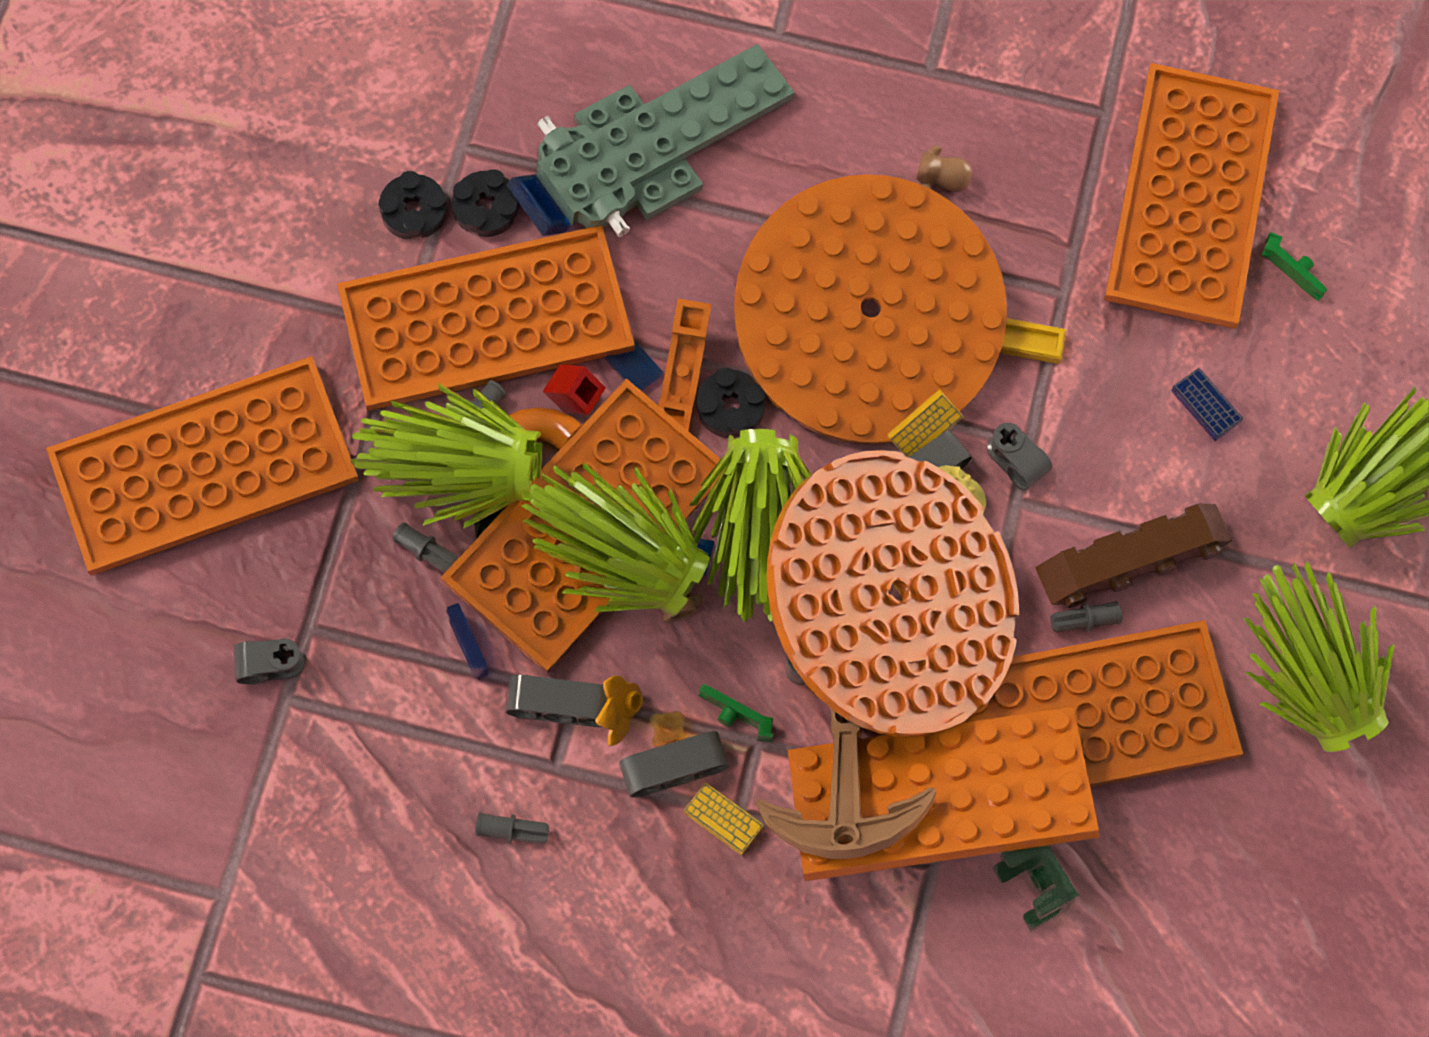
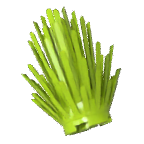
M438 383L439 389L449 395L447 396L449 403H446V408L427 401L425 406L445 416L391 401L393 407L405 410L412 417L382 410L380 415L391 419L384 418L385 422L363 418L361 422L371 426L370 429L360 428L359 432L352 434L353 439L373 441V445L376 447L370 448L368 454L359 453L357 458L350 461L358 469H367L363 475L377 476L375 479L411 480L406 481L404 485L374 487V492H384L381 497L455 494L417 502L414 505L416 509L434 505L441 506L475 498V500L437 511L434 517L425 520L422 526L455 516L454 520L457 521L480 512L475 517L464 522V529L516 501L530 502L532 498L530 495L531 483L535 478H540L542 443L535 441L540 437L541 432L525 430L492 400L489 401L476 389H473V394L482 402L484 407L482 409Z
M1416 386L1410 390L1373 435L1371 431L1367 432L1366 427H1362L1371 410L1369 404L1366 405L1365 402L1357 417L1355 415L1339 451L1338 448L1342 435L1334 427L1330 442H1328L1316 486L1305 495L1307 500L1339 534V537L1350 549L1364 539L1409 535L1410 533L1425 531L1419 523L1401 525V523L1429 516V499L1415 503L1424 499L1425 495L1423 493L1429 490V399L1425 401V398L1421 397L1409 409L1407 402L1416 393Z
M770 429L740 431V438L737 439L729 435L727 452L701 483L700 486L702 488L690 503V506L697 505L718 477L691 532L697 531L694 536L697 545L712 513L718 512L711 537L715 538L718 531L719 535L707 585L713 583L714 575L719 570L720 562L723 561L718 594L722 597L725 593L723 607L729 605L730 597L735 593L737 579L738 615H741V619L744 622L753 616L754 595L756 604H763V612L767 615L770 622L773 621L767 590V558L770 540L783 506L791 494L803 482V478L805 480L811 475L798 455V439L789 434V440L776 437V430Z
M583 462V468L594 477L596 487L576 472H572L571 476H569L557 466L553 465L556 474L569 482V486L590 501L541 473L542 479L554 487L546 485L543 489L536 484L531 485L530 495L532 498L530 503L540 509V511L529 504L521 506L566 534L544 523L538 524L530 519H525L522 521L523 523L563 542L556 546L536 538L532 540L533 543L537 544L534 548L557 559L602 575L597 576L584 572L569 571L565 574L567 577L601 584L605 588H610L582 586L578 590L565 589L562 593L610 598L606 606H598L595 612L662 609L675 616L689 600L686 596L695 582L699 584L708 566L710 557L708 553L697 547L671 488L668 496L673 505L671 511L679 528L637 467H635L634 473L643 487H638L633 483L631 489L659 525L621 485H618L616 490L585 462Z
M1306 561L1304 568L1326 627L1295 562L1292 569L1296 578L1291 583L1295 596L1281 567L1275 565L1272 571L1289 609L1270 575L1267 574L1263 579L1259 578L1287 638L1258 593H1252L1256 600L1255 606L1263 618L1264 626L1282 654L1261 626L1254 625L1249 618H1243L1281 670L1275 673L1258 655L1254 653L1249 654L1250 658L1274 681L1272 684L1263 676H1256L1251 671L1244 673L1281 701L1276 703L1280 709L1266 701L1259 704L1279 715L1284 720L1317 737L1323 750L1326 752L1349 749L1351 747L1348 741L1364 734L1367 740H1370L1383 731L1389 723L1383 706L1394 652V644L1388 647L1386 662L1385 656L1378 660L1379 630H1377L1376 606L1370 610V625L1367 629L1364 621L1359 626L1361 658V653L1356 650L1341 592L1339 594L1337 584L1333 581L1331 573H1327L1326 581L1340 629L1333 609L1329 608L1324 593L1319 589L1309 562Z

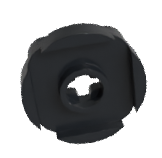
M496 169L478 171L464 177L453 188L452 210L456 222L467 232L469 229L483 237H492L505 232L514 223V218L519 210V201L513 194L517 190L514 186L508 187V185L514 184L504 177L501 171ZM482 198L493 200L491 208L487 210L484 206L478 207L476 204Z
M406 171L400 177L390 181L380 195L378 205L383 224L392 234L399 238L411 239V237L421 235L422 238L434 234L445 221V194L440 185L428 176L417 174L414 171ZM418 201L421 209L419 211L412 209L410 212H407L406 203Z
M723 367L715 374L710 375L698 390L697 411L700 415L699 418L703 426L717 436L728 438L729 435H739L742 430L755 429L763 418L765 392L754 381L753 377L745 372ZM734 397L740 406L738 408L731 407L729 410H726L723 399Z

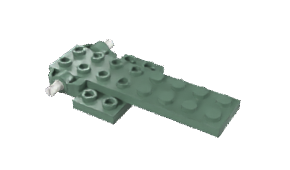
M758 44L646 104L642 102L629 84L575 113L574 122L577 124V127L567 129L565 127L556 128L548 116L544 117V120L543 118L539 120L537 126L545 134V138L538 147L536 176L572 226L577 223H581L586 228L611 225L617 236L622 237L623 233L625 235L630 230L622 216L632 208L637 206L645 219L649 220L702 190L703 182L685 158L793 100L795 92Z

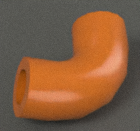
M543 407L520 409L509 415L525 430L541 432L540 437L535 442H545L559 450L583 425L559 410Z

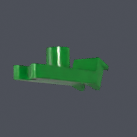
M1269 232L1265 240L1266 245L1262 256L1269 259L1311 297L1319 301L1324 296L1327 288L1309 272L1314 267L1313 261L1305 255L1296 261L1280 247L1282 236Z
M702 684L698 695L723 709L717 718L721 724L731 727L736 718H739L758 729L757 741L772 743V717L763 716L716 689Z

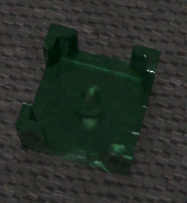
M1048 845L1002 852L1000 855L1002 861L992 868L1001 883H1005L1027 871L1034 886L1041 895L1032 902L1034 908L1022 916L1030 932L1066 912L1079 896Z

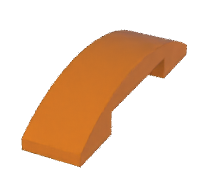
M678 298L658 406L689 431L712 304Z

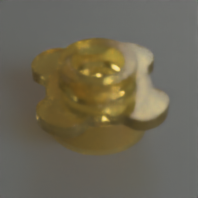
M675 711L661 715L654 714L650 718V726L654 729L652 743L655 747L687 738V734L683 731L685 717L681 712ZM670 727L672 731L667 733L665 728Z

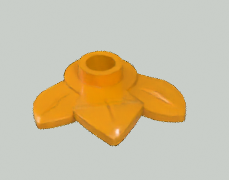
M613 675L603 682L604 692L608 700L595 720L597 725L609 729L607 740L609 746L619 744L626 737L631 719L640 710L643 703V696L639 685L626 682L619 675Z

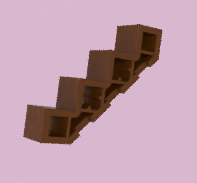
M1198 503L1184 509L1185 513L1178 517L1168 519L1164 515L1141 523L1139 528L1133 532L1122 535L1121 531L1095 539L1093 541L1094 544L1078 551L1075 547L1069 548L1036 566V571L1051 605H1066L1067 608H1073L1084 603L1087 600L1086 595L1096 589H1112L1113 592H1118L1133 584L1131 579L1142 573H1158V576H1163L1175 571L1178 568L1177 563L1187 557H1203L1204 560H1208L1220 555L1223 552L1222 547L1233 540L1216 504Z

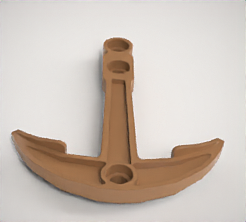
M832 710L831 732L834 739L829 819L827 821L803 820L801 812L776 806L762 798L756 801L763 820L774 834L801 852L829 859L863 857L892 846L914 830L931 808L937 793L935 789L929 787L909 799L890 804L887 807L888 814L861 818L858 741L862 737V727L848 721ZM844 842H851L849 844L842 845V843Z

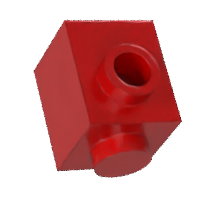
M560 364L542 392L563 412L589 415L606 387L585 366Z

